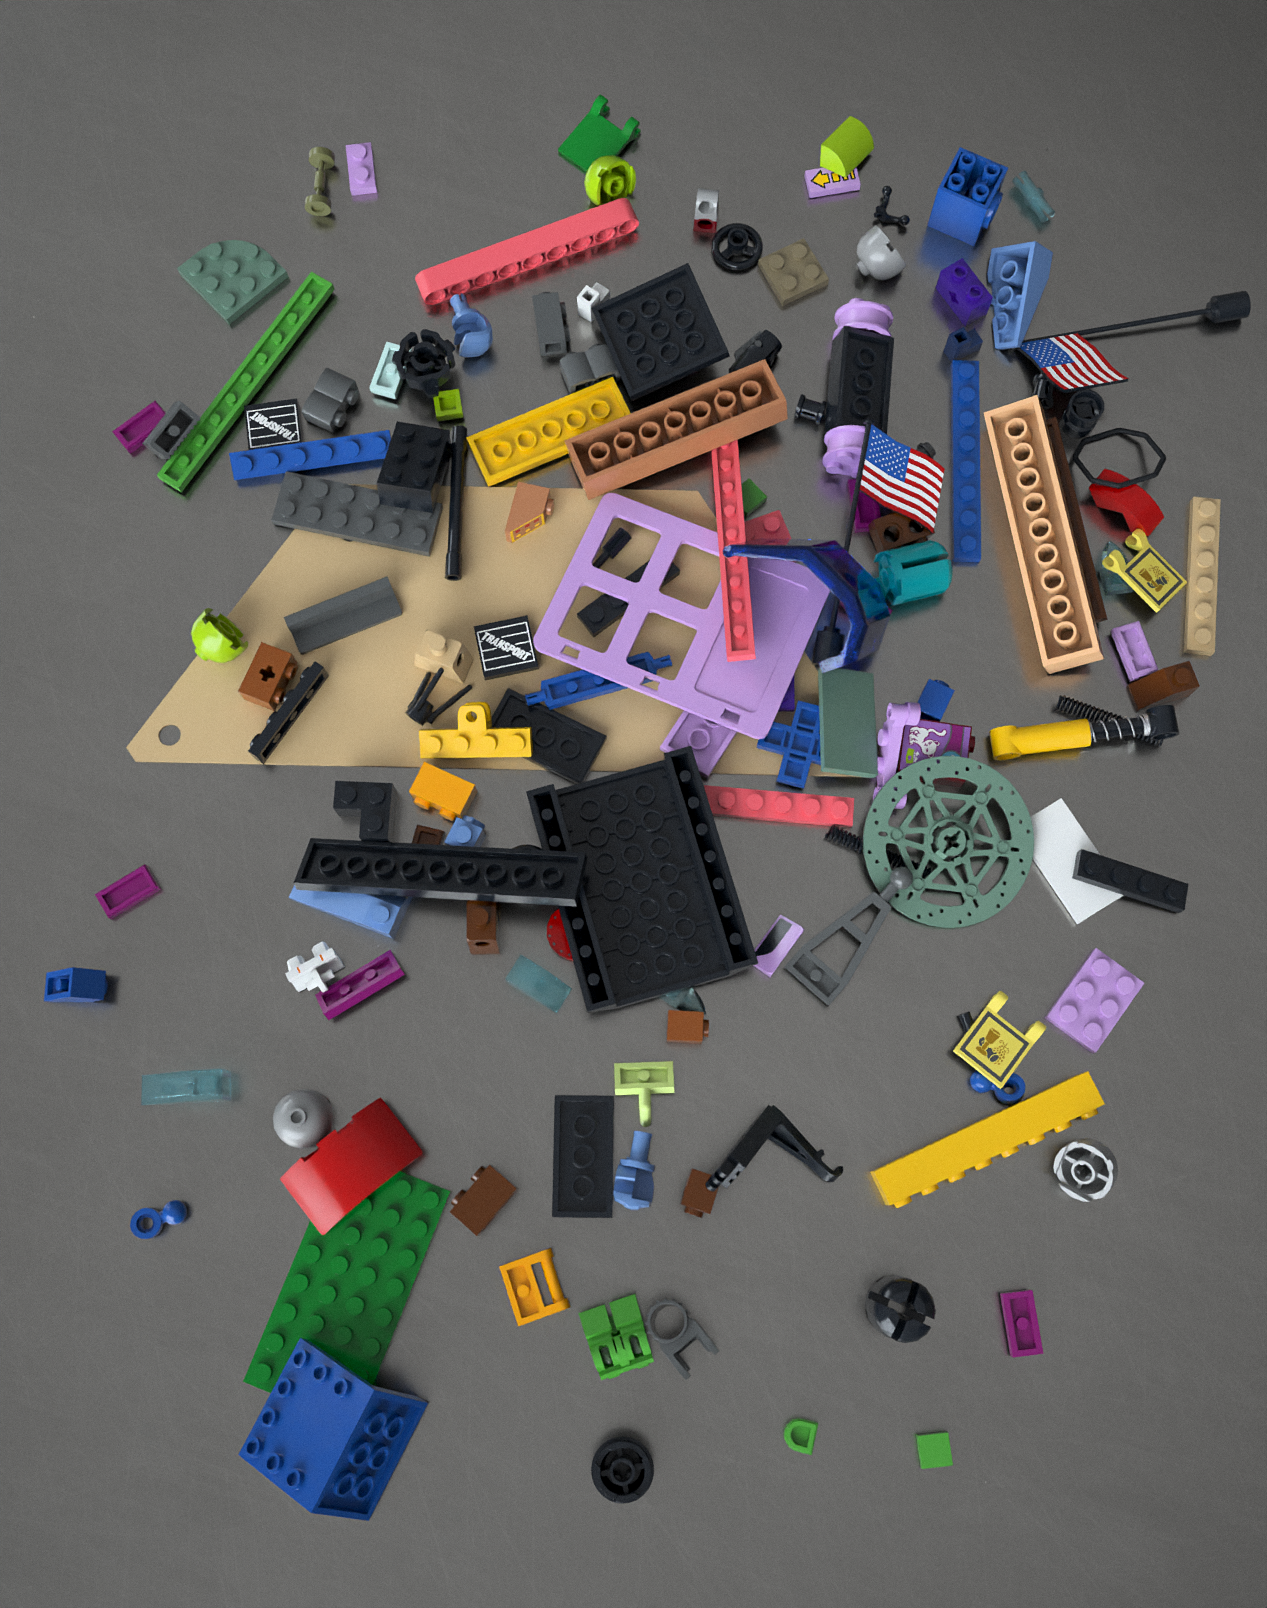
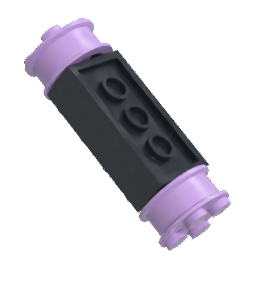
M860 298L851 299L849 303L841 306L835 312L834 319L838 328L833 333L824 443L828 449L822 459V463L828 473L850 475L854 479L857 477L866 425L863 424L864 421L868 418L872 419L874 426L887 434L894 338L889 331V327L893 323V313L890 307L876 302L864 301Z

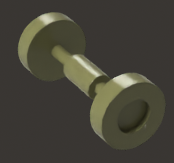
M314 147L309 151V163L318 168V171L315 173L314 184L316 194L306 197L305 210L314 216H327L331 212V201L322 195V192L325 191L326 178L323 170L334 166L335 154L328 148Z

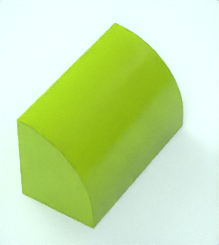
M849 116L821 144L820 166L846 178L874 149L873 138L868 128L858 119Z

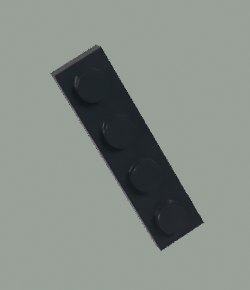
M649 561L625 579L634 583L639 582ZM672 562L661 588L680 575V570L674 562ZM604 593L578 612L577 618L591 635L595 637L624 616L629 604L626 601Z
M314 662L311 667H307L302 672L300 682L295 689L287 692L283 699V705L278 711H274L269 716L267 726L262 733L257 734L252 739L248 752L254 759L262 764L266 762L327 680L329 675L322 665Z
M1081 849L1077 852L1072 879L1177 913L1185 910L1188 883Z

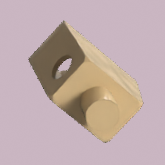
M426 630L416 651L414 665L435 674L439 668H443L444 672L441 676L463 684L474 659L460 641Z

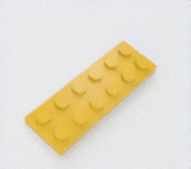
M611 377L468 436L466 439L488 487L568 454L565 440L631 413L614 378Z

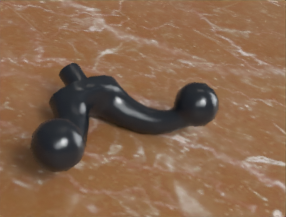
M884 186L882 189L884 199L876 207L874 217H878L882 222L908 225L910 222L908 215L896 217L887 214L885 209L888 205L892 188Z

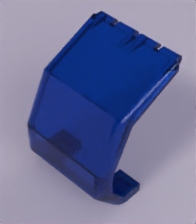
M761 538L724 547L723 555L727 558L742 556L800 561L843 602L851 628L844 649L840 651V654L818 662L822 673L856 662L879 650L891 616L881 586L836 540Z

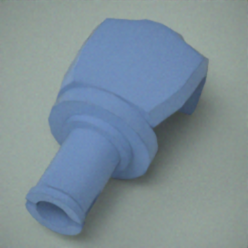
M456 294L450 299V304L456 314L452 319V327L456 332L454 345L460 344L459 355L462 357L481 356L492 345V327L484 314L469 307L464 294H460V297L459 294Z
M634 1131L630 1157L620 1159V1164L616 1171L613 1196L614 1200L624 1205L625 1208L639 1210L640 1208L650 1207L652 1204L654 1191L652 1172L655 1171V1165L647 1161L652 1134Z

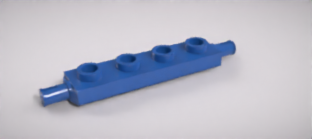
M649 652L627 658L628 664L655 675L658 669L672 666L670 655L653 659ZM580 670L541 681V691L525 694L528 706L544 701L545 705L551 710L627 689L628 687L588 671ZM645 678L642 684L652 682L653 680Z

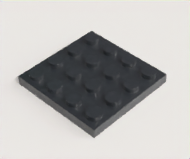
M689 263L591 308L631 401L730 357Z

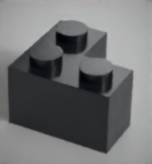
M335 781L333 809L339 816L361 817L360 840L393 842L397 790L392 783Z

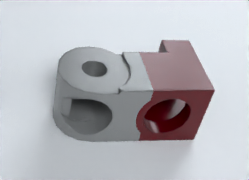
M698 188L693 231L716 234L719 214V190ZM707 220L710 221L712 224L704 225L701 224L699 221Z

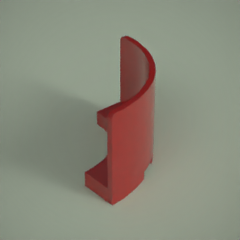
M381 1097L351 1117L352 1120L338 1132L333 1130L316 1144L318 1148L306 1157H301L280 1178L281 1182L322 1235L328 1233L371 1193L422 1155L421 1148Z

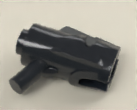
M759 331L735 351L734 357L736 361L729 368V373L764 359L770 367L777 354L781 351V342L770 331Z

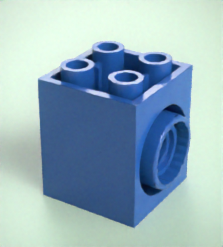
M960 147L938 188L927 226L975 246L983 228L988 229L1003 197V193L1000 190L1008 167Z

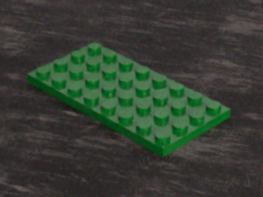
M399 1171L352 1209L325 1235L320 1234L310 1220L243 1382L271 1393L299 1339L303 1338L315 1344L374 1386L452 1191Z

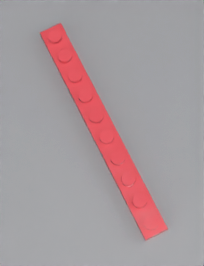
M738 440L711 450L728 662L756 659Z

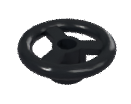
M732 223L716 232L711 248L713 256L719 264L731 270H743L753 266L759 260L763 251V243L759 233L754 228L742 223ZM728 233L727 249L720 252V240ZM748 235L754 240L755 248L748 246ZM743 253L751 256L742 262L728 260L734 254Z

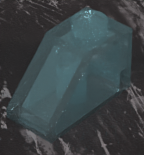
M523 955L519 956L505 978L509 985L556 1014L572 988L546 969Z

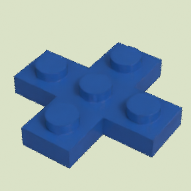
M798 700L792 725L773 722L769 734L765 738L758 740L756 748L783 755L777 782L804 789L810 764L821 765L818 705Z

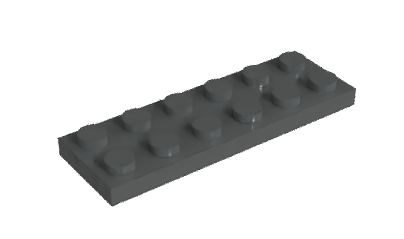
M286 471L271 520L274 525L430 557L443 506L442 503L436 502L433 513L381 505L378 490Z

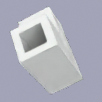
M597 282L592 288L586 285L577 296L578 315L592 323L595 315L591 308L609 300L610 290Z

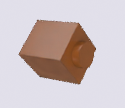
M668 1010L667 1042L702 1044L703 1037H708L709 1020L703 1019L704 1012Z

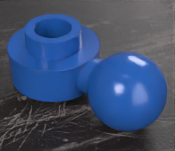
M977 1070L970 1077L971 1087L975 1091L986 1093L994 1090L998 1100L1004 1104H1016L1024 1097L1025 1082L1015 1073H1012L1001 1089ZM1010 1087L1014 1089L1015 1092L1013 1094H1007L1004 1091V1089Z
M179 1200L168 1202L160 1212L153 1208H142L135 1212L131 1218V1231L136 1237L141 1239L153 1238L160 1233L163 1223L167 1222L171 1225L181 1223L187 1215V1208ZM147 1217L153 1221L150 1229H146L143 1226V1222Z

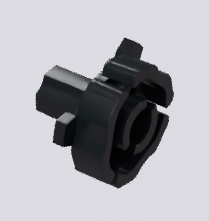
M423 329L420 333L421 343L418 341L417 334L410 332L401 340L399 351L394 352L392 363L397 366L399 377L406 379L410 388L425 390L428 398L439 396V386H442L452 376L450 369L455 367L453 355L455 346L448 339L444 341L439 333ZM412 347H414V351H413V352H409V350H410ZM403 366H406L407 373H405V369L403 368Z

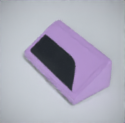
M779 915L755 948L758 964L754 965V967L770 978L805 929L786 917Z

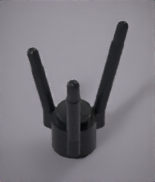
M438 669L428 686L431 673L427 672L413 700L407 706L408 709L405 714L421 726L426 721L432 724L441 713L472 689V685H467L432 712L431 710L434 706L427 701V698L439 681L444 669Z

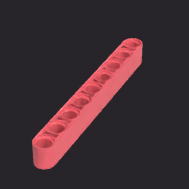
M620 198L427 268L416 275L415 281L424 302L427 305H435L451 299L456 294L460 296V294L471 292L629 234L639 226V221L629 199Z

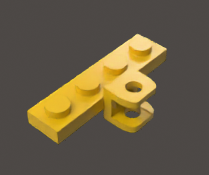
M467 702L459 708L458 728L419 730L420 758L531 757L533 755L532 727L491 728L492 718L489 704L487 702ZM472 711L477 714V718L473 717Z

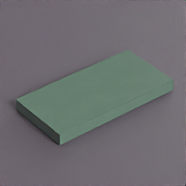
M821 666L818 669L821 771L875 778L878 775L873 673Z

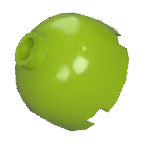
M614 155L601 156L589 166L585 175L584 185L586 194L596 206L620 198H626L628 194L632 195L634 191L636 174L634 168L620 157Z
M206 608L195 620L191 631L196 654L205 661L210 659L217 663L235 660L248 647L247 641L243 643L240 640L243 633L224 615L220 613L216 617L210 614L213 609Z

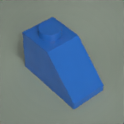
M72 967L47 972L44 1001L94 1002L104 1000L108 987L107 980L105 979L106 971Z

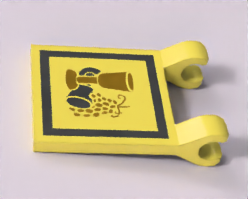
M1136 529L1132 535L1126 538L1125 543L1128 547L1140 552L1126 565L1120 551L1113 550L1102 561V564L1106 569L1118 573L1157 613L1187 581L1148 543L1144 531Z
M998 991L990 999L984 1010L953 1050V1052L1000 1089L1046 1030V1026L1042 1022L1036 1021L1023 1035L998 1015L997 1012L1008 1000V996L1002 991Z

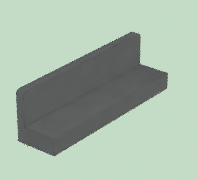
M384 577L285 616L284 619L293 635L300 654H305L402 615V610L388 577Z

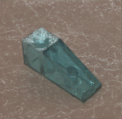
M225 1069L190 1070L142 1075L141 1105L231 1101V1071Z

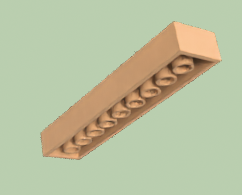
M1035 395L984 412L1043 667L1051 674L1103 660L1102 646L1043 406L1038 396Z

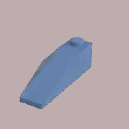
M295 885L289 896L292 900L391 939H395L412 897L297 890Z

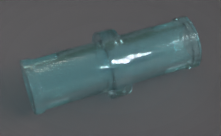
M1022 171L1019 173V176L1024 181V184L1017 176L1013 179L1012 183L1024 197L1025 205L1030 206L1040 219V222L1044 223L1049 219L1043 210L1050 217L1055 214V210L1043 196V190L1040 187H1036L1027 171Z

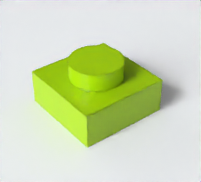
M459 389L440 391L439 396L433 397L438 422L464 417Z

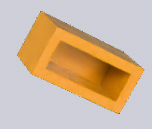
M426 762L423 763L409 790L410 795L414 799V804L427 810L433 807L440 811V816L450 821H454L457 817L462 819L463 815L467 814L478 792L475 784Z

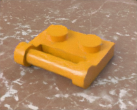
M552 1248L499 1266L518 1326L571 1307L568 1298H564L552 1261V1257H554ZM538 1262L541 1263L553 1303L547 1306L544 1305L532 1264Z

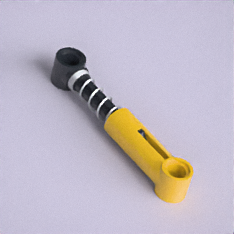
M1173 705L1152 707L1147 709L1145 714H1138L1135 718L1124 716L1121 720L1111 718L1106 722L1098 720L1096 723H1091L1087 719H1078L1025 727L1001 726L989 731L993 759L1000 761L1014 759L1025 754L1087 747L1091 745L1092 740L1096 742L1097 739L1107 738L1109 741V738L1120 737L1122 739V736L1133 735L1135 737L1136 734H1141L1143 736L1148 735L1151 740H1164L1179 735Z

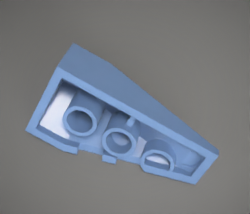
M1036 241L991 249L987 277L992 288L993 299L991 304L994 306L992 323L995 348L998 350L1021 347L1049 279L1053 252Z

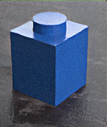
M928 679L917 701L921 707L920 719L940 722L955 690L949 688V685L944 681Z

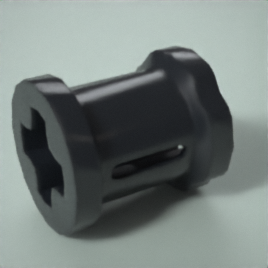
M1038 374L1033 378L1034 392L1032 396H1038L1043 409H1050L1054 404L1052 394L1055 386L1043 374Z
M801 394L794 418H807L820 425L827 402L813 401Z

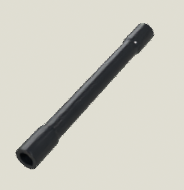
M454 426L451 429L452 459L448 549L445 563V579L450 581L461 580L462 574L461 541L465 453L467 451V428L464 426Z

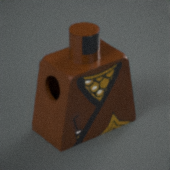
M467 900V943L471 954H500V902ZM477 942H487V943H486V944H479V943H477Z

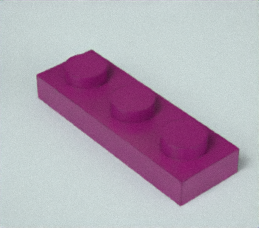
M390 949L328 987L329 990L325 992L320 991L315 996L323 1014L330 1020L405 974Z

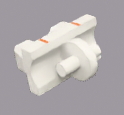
M322 941L313 946L312 952L315 957L305 962L302 956H295L287 961L289 972L285 973L286 977L298 992L306 988L310 991L317 986L322 992L329 990L326 981L335 977L334 972L345 967L333 948H329L325 942Z

